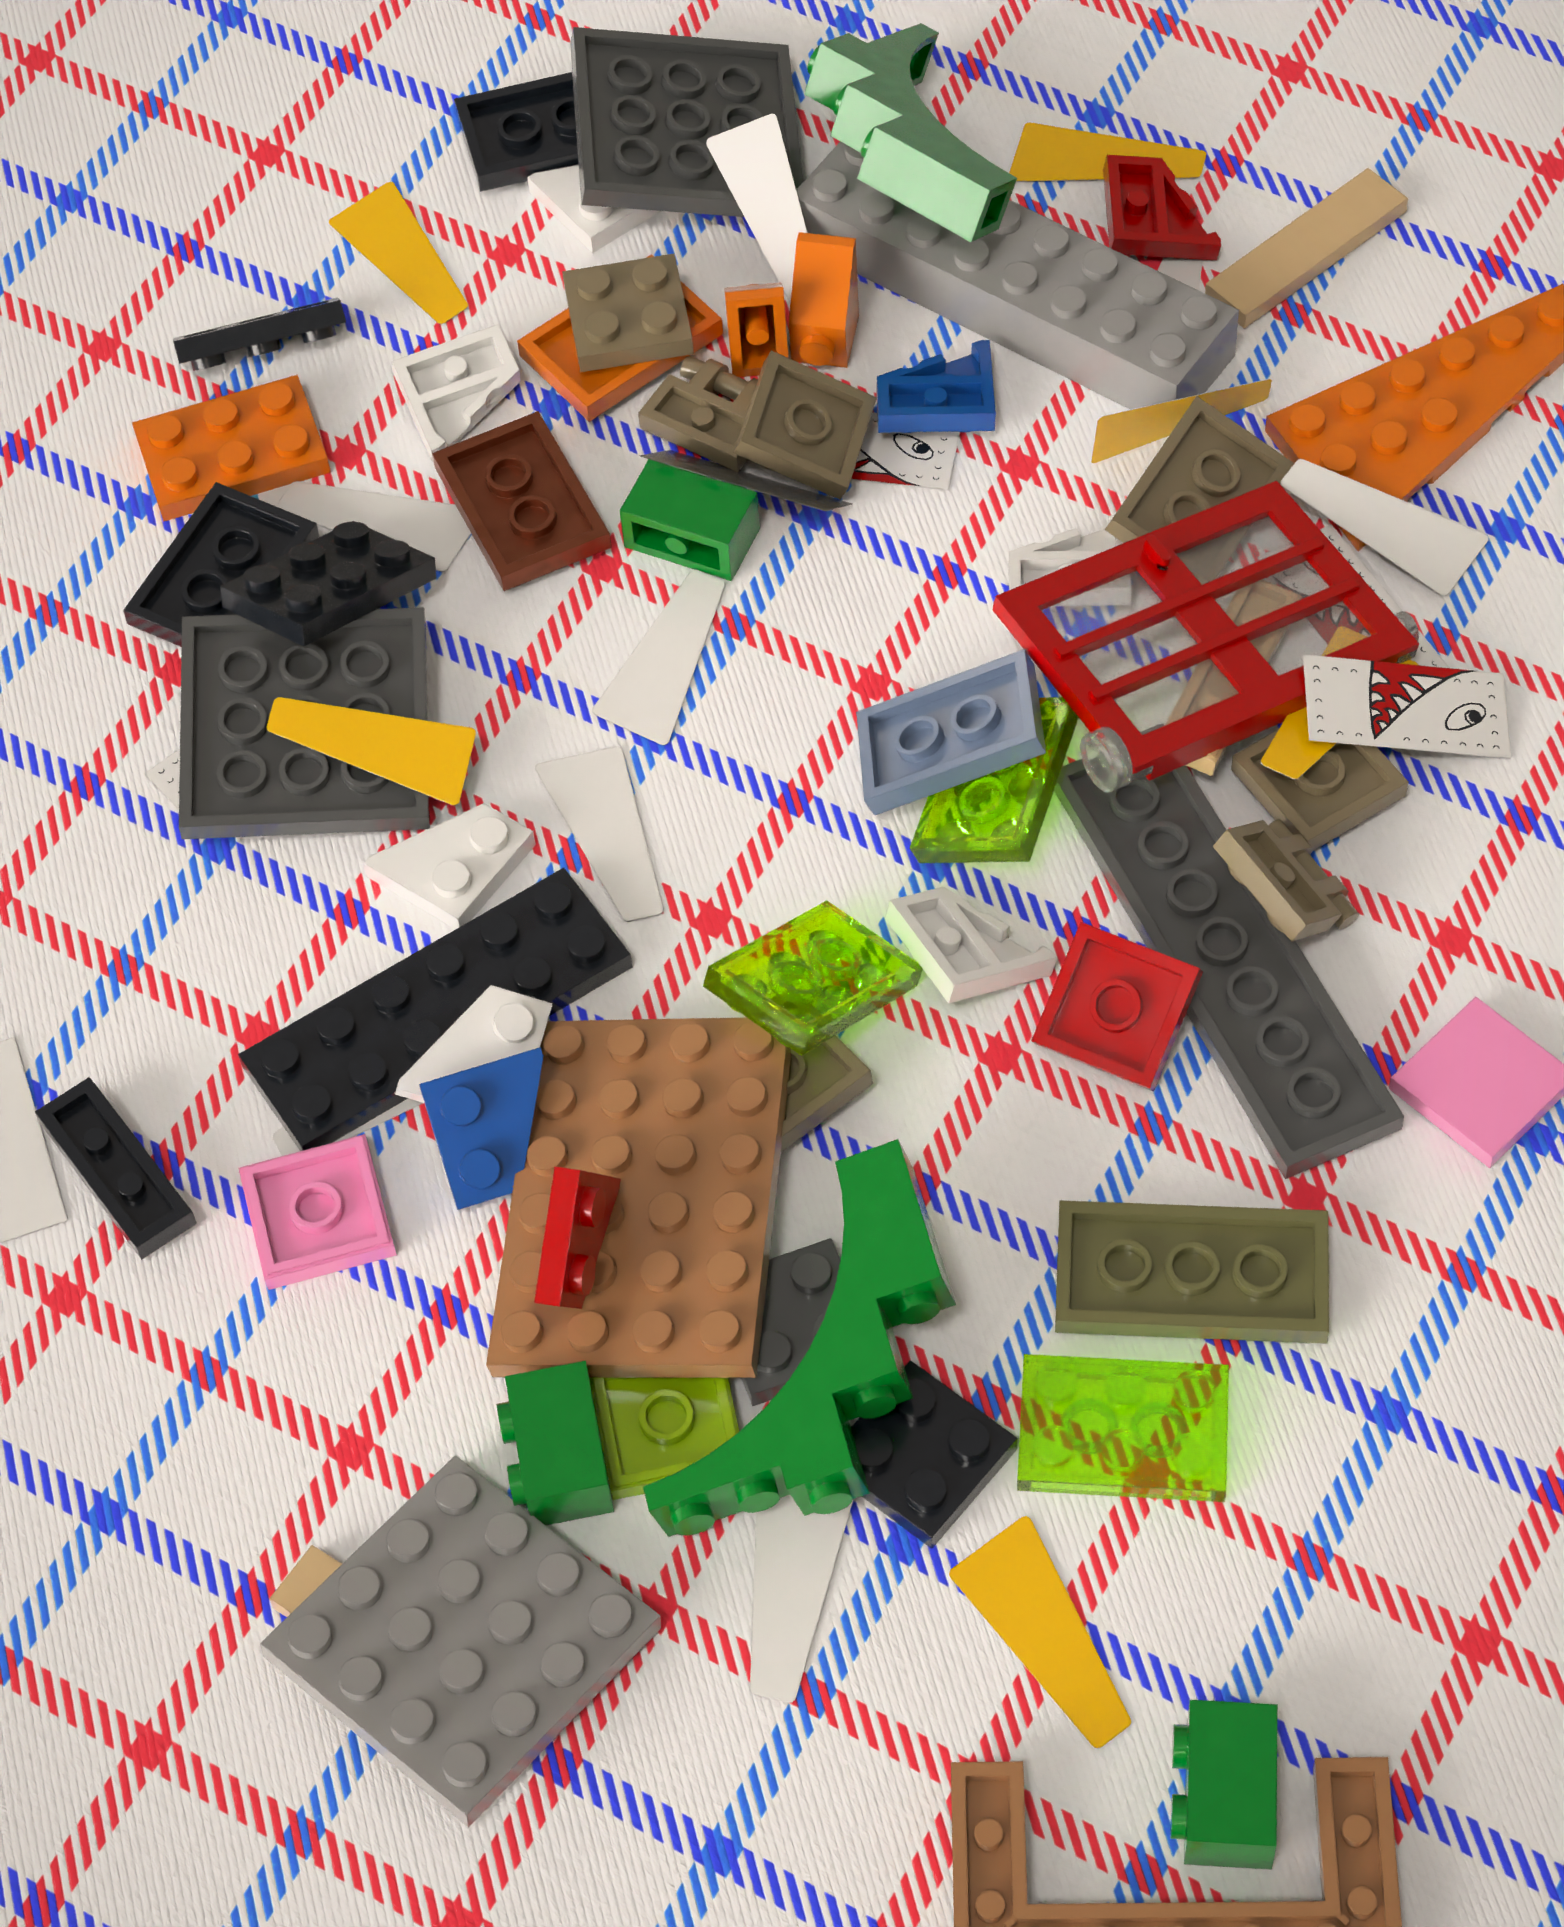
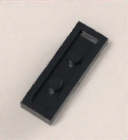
M337 297L173 338V343L179 364L191 361L193 371L226 363L225 352L246 347L248 357L280 350L282 348L279 339L297 334L302 335L304 343L337 335L334 325L345 323L346 319L341 300Z
M90 1077L35 1111L40 1125L141 1260L197 1224L192 1210Z

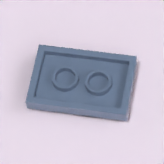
M1025 649L856 712L864 801L874 816L1046 753L1035 666Z

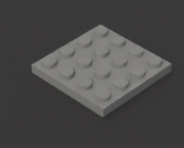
M455 1455L260 1643L264 1658L469 1828L661 1629V1616L534 1516H530L529 1512L520 1505L514 1506L513 1500Z

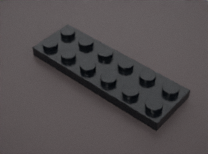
M563 867L239 1053L238 1056L243 1069L298 1149L303 1151L335 1142L408 1099L395 1095L399 1079L490 985L552 1003L549 1014L551 1016L633 968L631 954Z

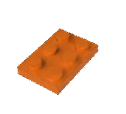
M681 282L695 353L724 334L723 322L717 313ZM568 308L517 340L519 356L589 422L689 356H678L580 372Z
M298 374L132 422L163 522L194 513L215 482L252 496L289 485L296 481L301 482L331 473L328 458Z

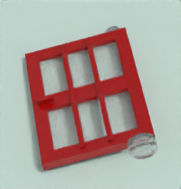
M1277 480L996 595L992 609L1090 731L1081 739V758L1090 779L1100 790L1107 793L1122 788L1144 776L1149 781L1203 758L1213 751L1221 750L1284 722L1287 715L1307 707L1303 654L1403 663L1415 657L1420 644L1418 642L1419 630L1413 617L1405 611L1393 614Z

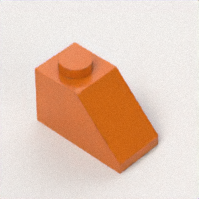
M799 232L796 241L789 313L791 359L815 366L827 365L847 368L859 319L856 238Z
M782 283L750 284L724 288L732 374L737 377L759 376L763 363L771 350L788 358L785 301Z

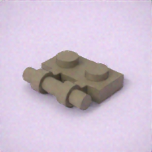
M689 355L681 365L680 376L690 380V382L688 383L669 374L638 412L640 428L733 471L739 472L748 459L733 452L758 379L753 378L750 381H746L729 373L727 365L713 359H708L704 362ZM722 394L728 398L733 399L734 401H728L722 397H719L718 395Z
M1280 819L1273 821L1269 825L1264 820L1227 829L1213 845L1214 849L1228 864V870L1234 879L1247 887L1267 911V917L1272 925L1286 934L1291 942L1328 931L1334 923L1340 930L1344 929L1359 916L1358 911L1346 898L1349 892L1336 876H1327L1311 857L1313 848L1301 834L1293 835Z

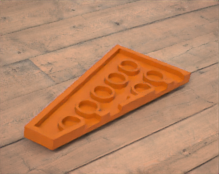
M1564 284L1266 416L1265 432L1281 453L1294 464L1298 459H1304L1408 502V499L1426 483L1433 484L1490 431L1491 423L1505 410L1511 412L1524 400L1525 392L1542 376L1549 377L1564 363ZM1338 525L1358 552L1366 545Z

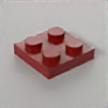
M1080 922L1031 1041L1036 1045L1154 1092L1203 971L1191 964Z

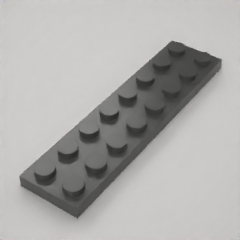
M1114 745L1052 770L1051 787L1147 948L1196 966L1203 971L1186 1014L1285 1179L1401 1130L1404 1121L1403 1113L1296 941L1291 942L1286 934L1272 925L1267 917V911L1246 886L1234 879L1228 870V864L1214 849L1213 845L1223 835L1226 828L1188 767L1184 765L1149 781L1142 771L1133 774L1131 763L1119 748Z

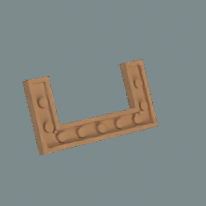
M1388 1757L1314 1759L1313 1779L1322 1901L1028 1904L1023 1761L951 1762L954 1927H1402Z

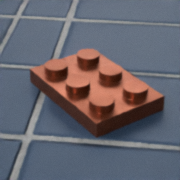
M539 411L432 453L438 475L503 591L612 548L608 529Z

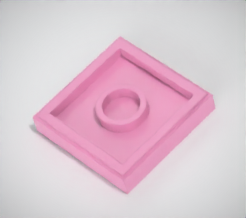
M1475 997L1390 1078L1389 1089L1483 1164L1491 1168L1564 1096V1064L1483 1001Z
M365 1134L238 1168L263 1276L268 1290L397 1255Z

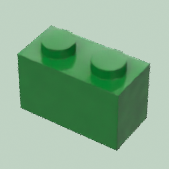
M648 459L619 510L625 548L729 581L733 580L760 530L757 492Z
M586 1360L505 1376L509 1401L498 1403L496 1406L503 1443L516 1442L519 1463L507 1465L514 1506L527 1504L530 1516H534L546 1526L614 1512Z
M1190 1700L1187 1725H1173L1172 1768L1186 1769L1185 1795L1172 1794L1170 1838L1184 1840V1865L1272 1870L1277 1846L1278 1704Z

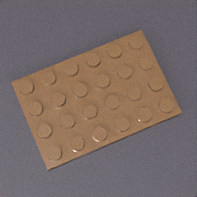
M790 1017L547 1021L540 1045L543 1053V1062L525 1168L516 1173L514 1178L486 1362L492 1377H505L585 1360L589 1378L757 1377L782 1147L781 1135L785 1119L788 1091L787 1081H789L791 1064L790 1051L794 1036ZM554 1166L583 1170L621 1179L620 1189L596 1261L593 1288L590 1294L585 1297L582 1309L534 1303Z

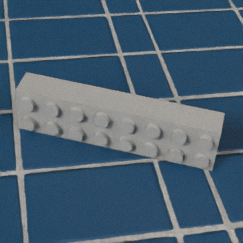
M842 142L837 144L796 190L807 233L856 238L858 275L1129 409L1203 394L1235 357L1238 309L1011 200L1008 202L999 230L969 242L857 179L864 158L860 152Z

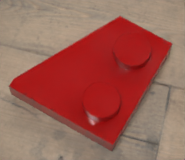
M1107 154L1103 168L1109 248L1124 255L1217 261L1221 249V238L1216 231L1207 234L1195 218L1198 209L1197 205L1186 191L1178 187L1175 182V175L1162 158Z
M554 1166L534 1303L582 1309L585 1297L590 1294L593 1288L596 1261L620 1189V1178Z

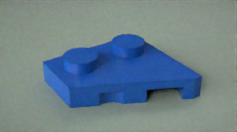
M980 340L972 343L971 355L948 363L939 354L922 360L912 368H899L877 376L878 433L995 431L996 411L990 340Z
M541 1047L419 1084L457 1210L511 1194L515 1174L525 1168L543 1062Z

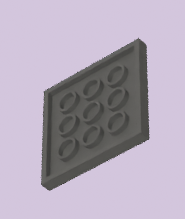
M573 27L570 48L581 205L744 217L706 142L710 137L769 114L777 116L796 190L804 182L788 45Z
M424 607L376 609L306 646L295 643L240 615L182 617L179 831L181 839L423 830L430 828L428 795L267 730L273 701L278 697L428 721L426 618Z

